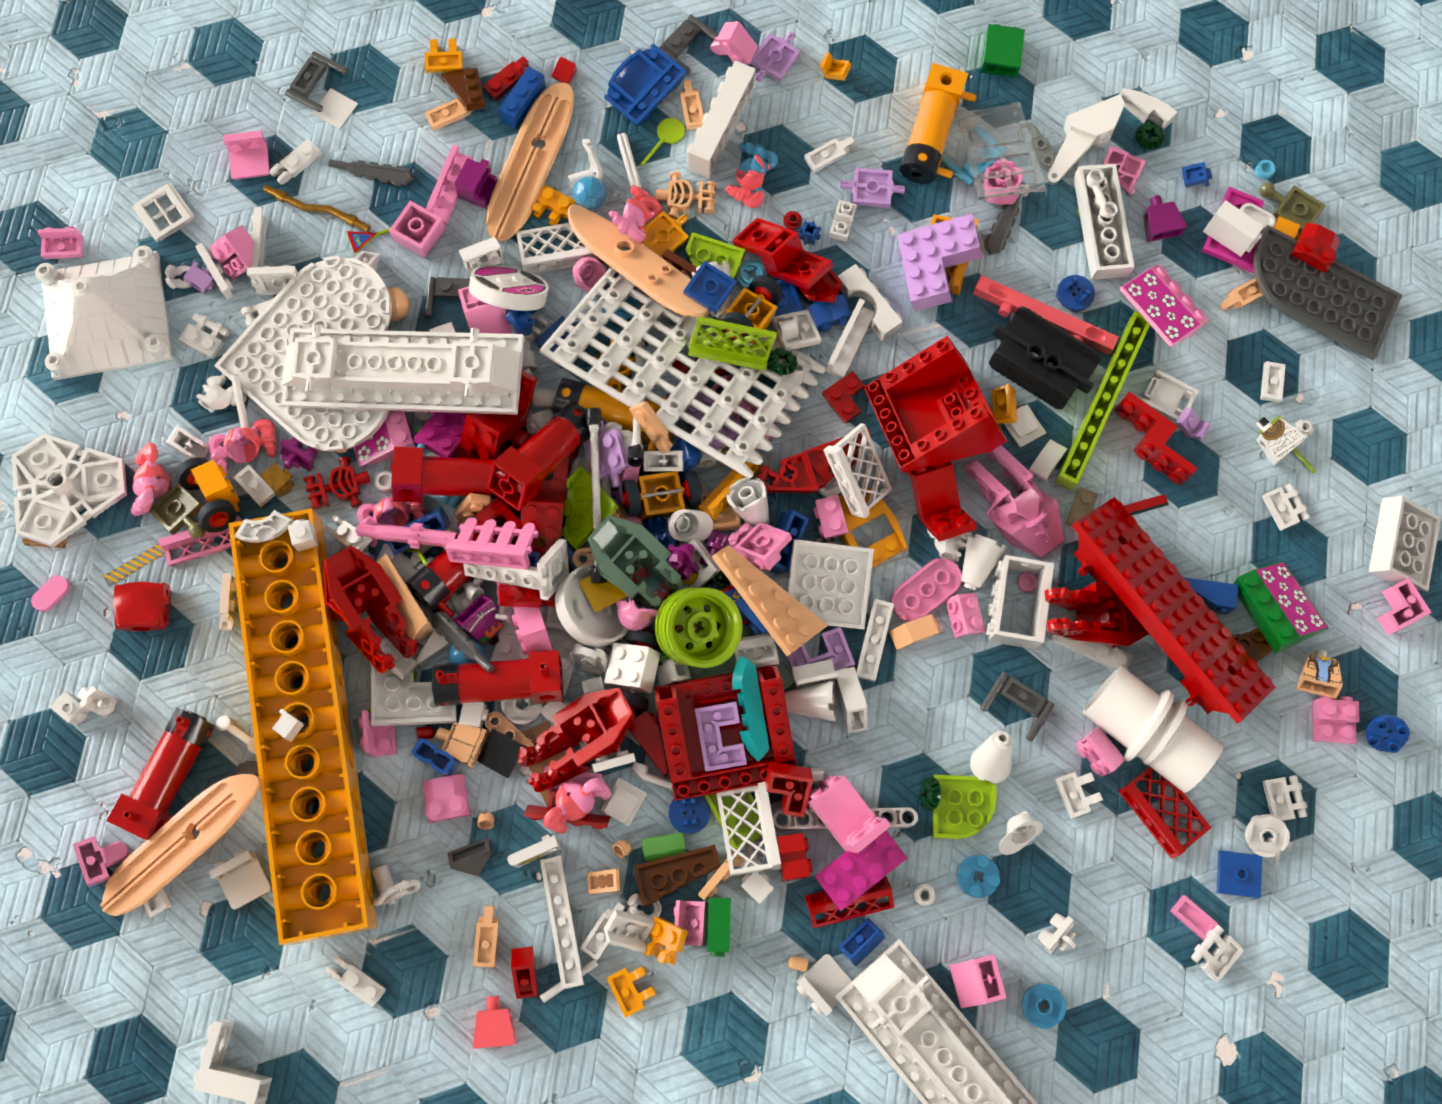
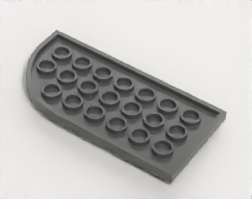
M1267 225L1262 231L1263 235L1256 245L1253 257L1255 278L1264 297L1284 315L1374 360L1381 348L1402 294L1337 260L1331 263L1329 269L1323 273L1291 255L1297 243L1296 239Z

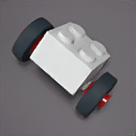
M629 630L626 642L631 645L613 643L604 683L614 688L628 690V692H623L633 712H644L648 709L649 700L638 696L636 692L652 693L660 653L655 650H660L661 648L656 634H653V632L648 630Z

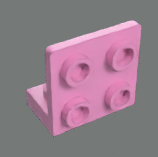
M261 130L223 135V142L229 151L231 178L233 180L270 175L268 146Z
M362 710V716H359V727L363 729V737L360 738L361 749L371 757L397 755L396 726L372 727L371 713L367 710Z

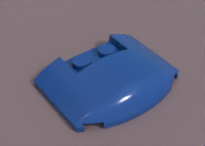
M655 44L650 45V49L636 51L621 63L608 83L607 95L605 94L604 96L606 101L636 126H639L651 117L650 114L673 89H677L687 73L683 67Z

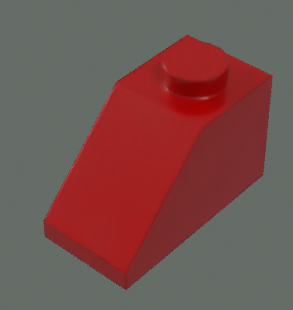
M533 946L511 949V971L516 999L538 997L536 961Z

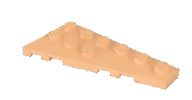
M727 545L712 556L713 560L786 656L790 655L828 626V624L730 545Z

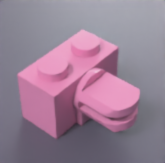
M739 21L725 22L718 37L714 38L710 48L716 55H728L733 63L738 61L747 65L750 64L758 45Z
M95 836L73 844L88 887L109 880L110 875L107 867L124 861L129 854L127 846L121 841L99 847Z

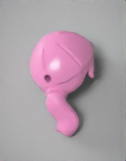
M623 598L617 601L619 621L629 630H643L657 616V610L643 609L644 606L638 609L635 600L631 601L632 599H629V602H627Z

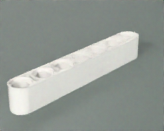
M870 808L878 818H881L883 813H888L891 816V827L888 829L910 828L918 821L917 812L912 808ZM806 809L805 816L808 818V824L804 826L797 822V816L785 815L783 810L777 811L773 816L774 828L780 831L828 830L825 825L819 823L818 815L813 809ZM905 812L912 816V822L909 824L905 823L902 819V815ZM778 815L786 816L787 824L785 826L777 824L776 817Z

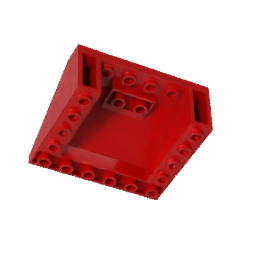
M948 335L864 387L897 464L903 473L987 453L1007 442L966 360Z
M776 665L756 668L769 750L758 762L744 746L747 765L705 772L695 708L736 702L740 723L719 726L723 746L743 743L740 731L746 730V726L743 727L741 722V714H744L743 706H739L737 694L740 693V689L733 690L732 687L733 672L654 687L675 801L758 785V783L765 782L769 761L797 766L782 677Z

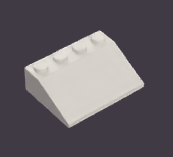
M1404 496L1383 498L1369 572L1383 580L1394 583L1410 578L1416 589L1424 592L1428 591L1441 517Z

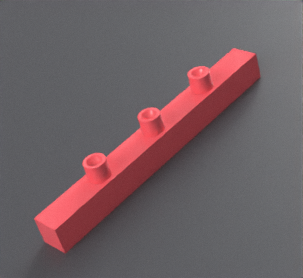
M982 275L973 292V295L1000 306L998 313L1003 317H1008L1010 312L1016 313L1019 307L1024 306L1091 348L1107 355L1111 354L1119 338L1114 334Z

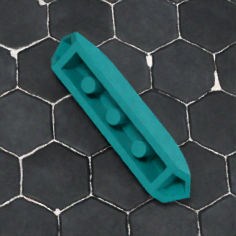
M740 656L735 665L732 678L733 690L740 689V693L737 694L739 706H743L744 714H741V722L743 727L746 726V730L740 731V735L747 751L759 762L768 752L769 743L756 665Z

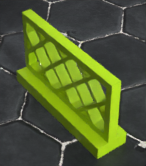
M698 316L693 335H691L688 356L765 371L777 332ZM701 324L708 325L710 328L704 329ZM727 329L730 330V332L723 333L721 330ZM716 332L718 334V336L712 338L709 335L711 333ZM747 333L749 336L743 337L741 334ZM735 336L738 340L731 341L729 338ZM761 337H766V338H770V339H769V340H766V341H762L760 338H761ZM753 340L757 342V344L750 345L748 343Z

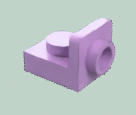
M1187 407L1176 421L1183 434L1188 438L1202 439L1211 426L1209 422L1200 421L1194 410Z

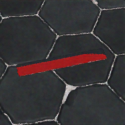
M1163 494L1124 505V508L1132 516L1167 506L1169 503L1166 495Z

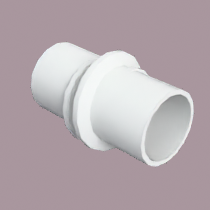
M1119 666L1096 691L1084 708L1083 714L1127 748L1124 760L1129 762L1139 757L1146 766L1149 765L1183 793L1189 792L1216 763L1223 751L1224 745L1185 715L1188 707L1185 701L1181 699L1173 703L1174 694L1171 691L1166 690L1158 694L1123 666Z

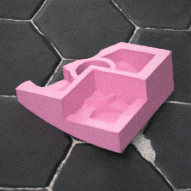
M1111 146L1103 165L1116 164L1119 183L1127 193L1131 194L1146 161Z

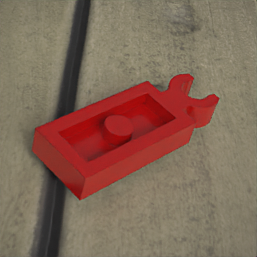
M499 584L497 588L499 606L540 608L542 603L547 606L555 604L554 598H549L548 600L540 599V592L536 589L508 584Z

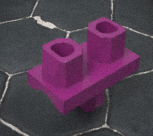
M292 437L289 441L283 439L280 442L282 446L280 452L282 455L281 459L285 461L284 467L290 470L293 466L297 469L301 466L309 472L313 469V462L317 457L316 449L308 447L305 451L301 450L302 442L295 437Z
M712 530L705 547L711 556L729 545V535ZM701 557L699 563L708 566L703 557Z
M683 543L680 547L668 546L667 549L672 553L668 562L670 566L678 568L677 573L681 576L682 580H688L691 573L698 574L700 568L693 557L696 550L692 544Z

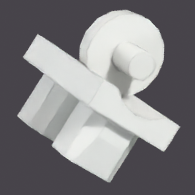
M84 686L77 695V698L82 700L80 702L81 706L105 718L114 711L115 704L118 702L114 697L94 687L88 689Z
M1056 913L1051 919L1050 924L1057 931L1052 935L1049 931L1043 929L1038 935L1039 941L1045 946V950L1050 955L1061 942L1062 944L1059 946V949L1062 952L1067 947L1071 949L1076 947V944L1073 942L1076 934L1072 931L1070 932L1074 926V920L1069 916L1065 918Z

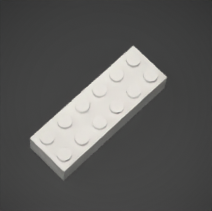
M734 61L732 67H728L725 75L726 79L724 82L721 81L718 87L719 93L711 101L710 111L704 114L702 127L697 128L694 136L695 140L687 148L689 172L709 180L754 90L755 68L738 61Z
M1116 164L1079 166L1073 180L1091 280L1128 277L1134 269V261ZM1092 169H1099L1104 174V179L1100 183L1106 202H1113L1118 207V212L1113 218L1102 217L1099 213L1101 208L1095 193L1087 185V176Z

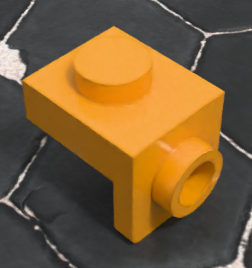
M826 53L820 63V69L826 79L845 81L852 66L850 61L834 60L831 53Z

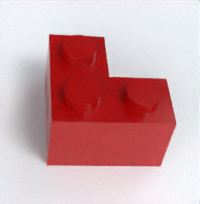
M769 761L765 778L767 792L783 794L781 802L783 814L804 818L813 782L811 768Z

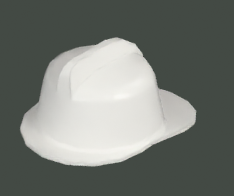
M678 510L671 515L670 519H667L670 536L679 541L690 542L698 538L701 542L707 539L713 530L711 517L706 512L699 510Z
M1026 811L1012 817L1007 822V834L999 844V851L1005 855L1018 852L1042 832L1043 824L1033 820Z

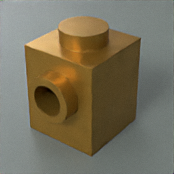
M275 462L260 474V477L279 497L290 493L295 485L291 480L294 476L286 468L282 470Z

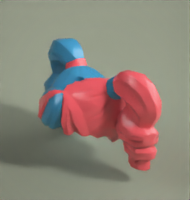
M742 142L739 144L740 150L753 157L744 160L736 171V179L742 187L730 184L725 188V192H728L730 196L739 202L742 201L747 207L757 208L763 204L764 193L762 191L764 176L767 171L775 168L778 164V156L772 151L765 150L759 144L753 145L750 142L744 144Z

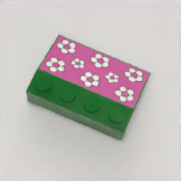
M1284 561L1254 569L1237 577L1233 583L1238 585L1239 600L1275 654L1329 629Z

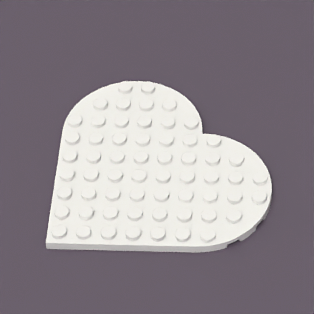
M333 256L324 258L323 261L315 264L312 262L297 272V278H292L214 366L230 380L231 375L239 374L242 391L303 444L317 450L329 452L347 450L360 445L377 432L390 410L283 407L281 405L283 394L282 380L286 347L289 345L290 328L313 329V324L321 325V329L388 331L392 316V303L388 288L383 279L370 266L360 260Z

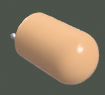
M792 956L788 960V966L794 970L806 972L808 966L812 967L808 965V959Z

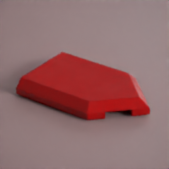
M830 269L809 290L797 287L808 300L834 303L842 282Z

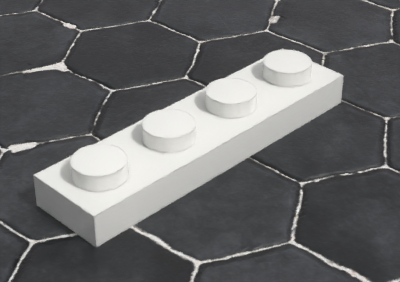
M875 598L873 600L856 670L858 678L872 682L876 681L894 603Z
M1054 634L1049 639L1112 670H1116L1119 666H1123L1128 670L1134 656L1117 647L1110 649L1108 644L1070 640Z

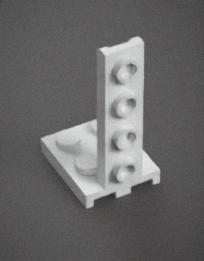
M254 207V215H251L253 231H250V237L254 241L251 267L247 268V276H250L251 284L256 288L257 295H275L292 278H297V270L295 266L290 265L264 266L267 220L263 216L262 209Z
M558 539L547 553L541 557L537 567L529 566L527 570L464 563L465 576L536 589L540 592V599L548 600L557 590L561 580L569 574L567 541Z
M601 676L581 681L584 694L605 690ZM619 746L617 752L595 759L596 763L592 764L595 773L632 763L636 760L634 753L629 754L628 750L621 752Z

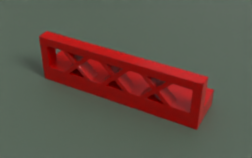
M887 876L883 877L846 907L847 910L842 914L836 913L838 908L825 891L805 896L813 929L895 908L892 888ZM888 896V902L877 903L879 898ZM859 903H868L865 908H856ZM816 914H827L823 919H815Z

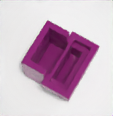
M467 158L454 182L458 198L485 209L489 204L492 192L498 181L497 176L490 174L491 166L488 160L482 158L479 163Z

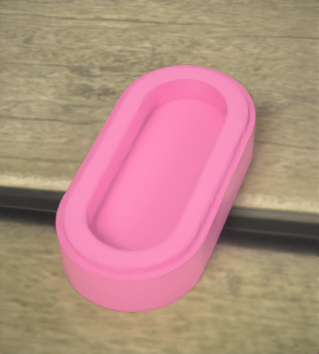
M62 576L50 578L33 595L31 599L32 606L41 612L49 611L68 593L70 589L69 581Z

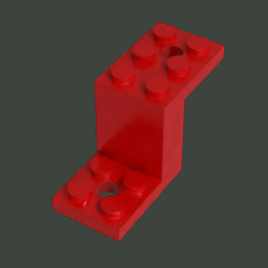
M522 370L518 415L466 414L456 458L497 459L500 446L526 427L538 378Z
M569 456L552 471L553 477L551 479H544L540 482L537 495L521 509L520 529L527 523H533L536 531H538V537L541 536L546 539V545L543 547L535 544V538H533L530 545L532 551L540 552V559L558 539L562 538Z
M951 462L906 472L910 476L918 519L939 542L977 530L976 522L961 508L954 468Z

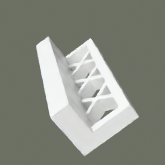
M861 298L836 345L826 369L827 373L841 379L845 377L875 316L874 311L863 307L865 300Z

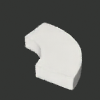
M274 510L268 517L262 520L252 521L245 518L234 537L251 543L266 542L283 534L288 529L287 525H291L294 521Z

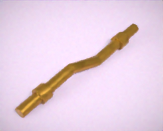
M267 184L263 188L264 192L274 196L276 200L282 203L286 202L302 211L330 213L346 221V224L352 227L356 226L366 232H369L371 225L359 220L357 216L353 214L348 215L330 205L305 204L289 196L287 192L281 189L277 190Z

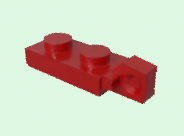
M523 56L516 63L514 61L509 63L483 85V90L495 101L499 100L516 85L529 66V61Z

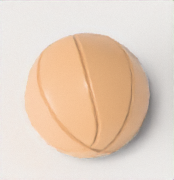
M388 287L392 303L391 321H399L407 316L410 309V300L402 289Z

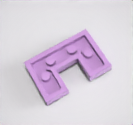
M841 627L821 634L828 653L810 659L803 644L786 656L790 668L832 659L835 671L855 666Z
M730 702L695 708L705 772L747 765L744 744L723 746L719 726L740 723L737 703Z

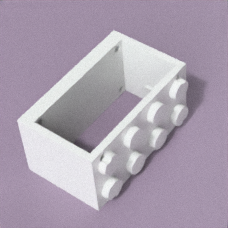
M1005 555L1002 560H999L998 565L994 567L993 576L996 577V582L991 588V596H994L993 603H990L988 615L991 616L990 623H987L985 635H988V642L1034 650L1044 643L1049 603L1045 602L1044 591L1051 589L1054 563ZM1008 570L1037 574L1029 636L999 631Z

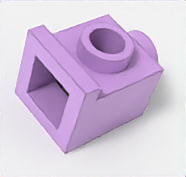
M194 261L184 275V281L203 294L207 290L211 291L216 285L213 277H211L212 274L205 268L199 269L196 261Z

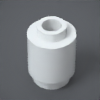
M535 388L532 399L534 407L553 408L557 390H554V388Z

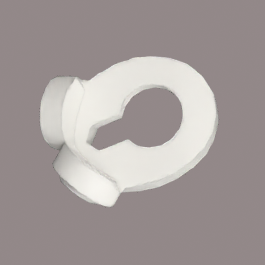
M168 265L165 269L167 285L172 289L192 287L181 279H174L176 276L187 272L190 267Z
M637 893L630 896L627 902L629 905L627 913L654 919V916L659 917L662 911L659 901L652 904L654 911L651 915H646L643 911L638 910L636 907L642 905L640 895Z

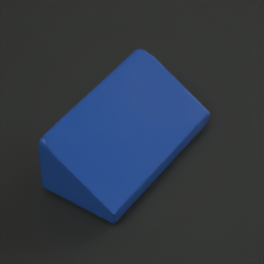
M867 918L838 946V949L856 967L885 939V935Z

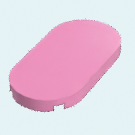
M941 558L927 563L894 591L891 598V603H894V614L905 622L929 615L960 588L962 573L959 566L952 560Z

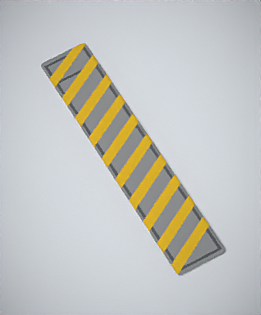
M157 544L107 573L103 578L107 585L110 586L165 554V551Z

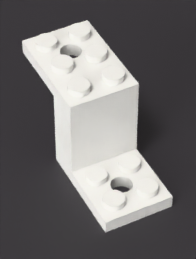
M228 1019L213 1021V1024H210L207 1030V1045L203 1047L200 1054V1060L202 1061L200 1069L195 1072L193 1083H195L193 1090L243 1101L245 1104H265L272 1077L222 1066L235 1021Z

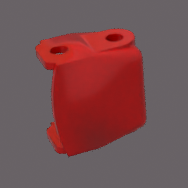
M131 582L116 585L114 587L113 599L116 629L130 632L163 630L167 628L172 594L170 585L166 582L161 584Z

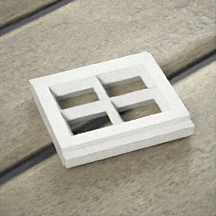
M171 183L162 186L132 206L156 242L162 241L196 218ZM164 195H167L173 203L166 209H163L158 202V199ZM154 202L161 212L151 217L145 207ZM176 208L183 218L173 223L167 213ZM164 215L170 226L160 230L155 220Z

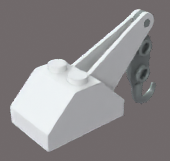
M1121 94L1068 115L1063 128L1067 137L1056 158L1048 139L1039 132L1035 125L1031 123L1022 124L1017 129L1016 136L1017 139H1020V134L1024 129L1031 131L1032 149L1039 166L1048 172V183L1056 185L1090 148L1096 146L1100 148L1109 143L1108 141L1111 139L1125 103Z

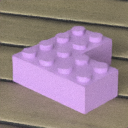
M973 214L897 234L910 301L914 311L952 302L946 267L983 258Z

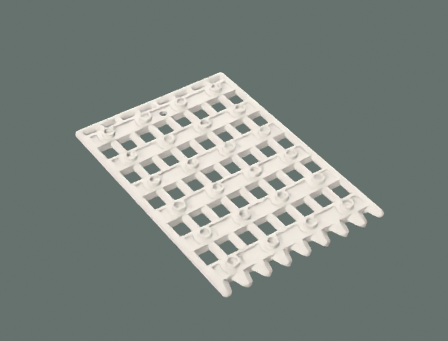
M610 267L540 348V354L630 408L632 405L642 403L645 398L661 406L656 415L668 431L743 476L752 478L754 473L745 463L750 462L756 465L763 463V458L755 449L772 450L773 445L764 436L781 437L782 432L774 422L785 425L791 423V418L783 409L798 412L800 405L792 397L808 399L809 392L801 384L817 386L818 380L810 371L824 374L826 367L796 349L790 350L794 356H797L798 365L796 370L789 375L782 376L767 367L765 371L743 366L738 369L728 363L699 358L695 362L681 352L685 347L689 348L691 335H693L698 317L688 315L687 317H680L653 298H648L636 291L635 288L637 286L621 274L617 279L614 278L613 275L617 271ZM607 283L611 284L607 290L603 289ZM596 295L601 296L597 302L592 301ZM631 296L644 305L638 310L626 303L625 300ZM589 307L588 313L586 315L583 314L584 309ZM621 308L634 317L628 322L616 315L615 312ZM603 309L606 313H601L599 310ZM663 315L677 324L673 329H670L658 322V320ZM576 319L580 320L576 327L572 326ZM611 320L624 329L620 334H617L605 327V324ZM652 327L667 335L663 342L648 334ZM567 331L570 334L564 340L561 336ZM599 332L613 340L609 347L594 339ZM761 337V338H762V339H761L762 341H766V340H769V339H770V338H766V337ZM642 339L657 348L653 355L638 346ZM775 339L772 350H775L776 347L783 349L779 339ZM555 344L559 345L554 352L550 351ZM590 345L602 352L603 355L597 360L584 352V349ZM632 352L647 360L643 367L627 359ZM578 357L593 366L588 373L573 364ZM675 360H678L691 369L687 374H684L671 365ZM621 365L637 373L633 380L617 372ZM718 367L734 375L730 382L714 373ZM665 372L681 381L677 387L661 379ZM761 374L777 382L773 389L757 380ZM611 378L627 386L622 393L607 385ZM709 379L725 388L720 395L704 386ZM655 385L671 393L667 400L651 392ZM752 386L768 395L764 402L748 393ZM699 392L715 401L711 407L695 399ZM743 399L759 408L754 415L738 406ZM689 405L705 414L701 421L685 412ZM733 412L749 421L745 428L729 419ZM679 418L696 427L691 434L675 425ZM723 425L739 434L736 441L719 432ZM713 439L730 448L725 455L709 446Z

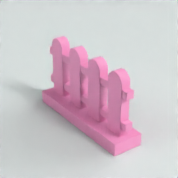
M468 518L464 524H460L458 538L453 539L452 542H447L445 550L450 562L528 570L530 566L528 554L532 552L530 545L533 538H537L539 534L533 523H527L522 529H517L515 522L508 521L501 528L497 527L496 521L493 519L487 520L483 526H479L475 518ZM475 532L480 533L477 540L472 541ZM494 535H499L496 543H491ZM519 536L516 544L511 545L513 537Z

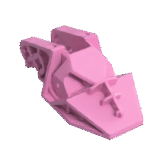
M1002 445L987 452L989 454L988 458L992 462L1000 464L1003 469L1002 475L1008 478L1015 486L1016 494L1024 490L1015 499L1011 496L1010 490H1007L977 460L972 459L965 464L964 467L968 478L977 481L980 488L979 491L991 505L985 514L1011 545L1041 559L1064 542L1057 501L1037 487L1033 482L1034 476Z

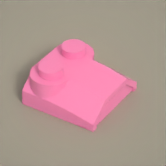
M464 774L439 777L422 782L425 814L429 824L471 816Z

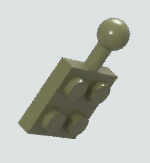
M1269 182L1262 184L1259 190L1261 196L1265 198L1272 197L1281 203L1274 212V217L1278 218L1281 216L1299 224L1298 232L1300 234L1306 223H1314L1326 206L1295 185L1286 197L1275 191V186Z
M179 483L149 510L172 535L177 533L184 525L189 528L188 532L193 538L198 539L205 534V530L200 526L199 522L192 520L203 506L186 489L182 488Z

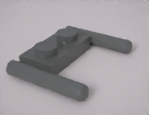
M692 14L659 47L687 71L686 74H689L691 69L677 59V57L696 39L701 31L712 40L718 37L716 32Z
M313 51L311 58L307 59L290 84V88L286 90L285 95L317 112H322L323 106L308 99V96L326 71V67L328 66L344 75L348 74L349 69Z
M428 277L425 317H432L434 297L460 299L458 289L469 287L470 279Z
M1001 672L980 709L983 712H987L999 693L1008 701L1037 718L1026 735L1028 741H1033L1055 704L1046 700V698L1015 678L1010 677L1007 673Z

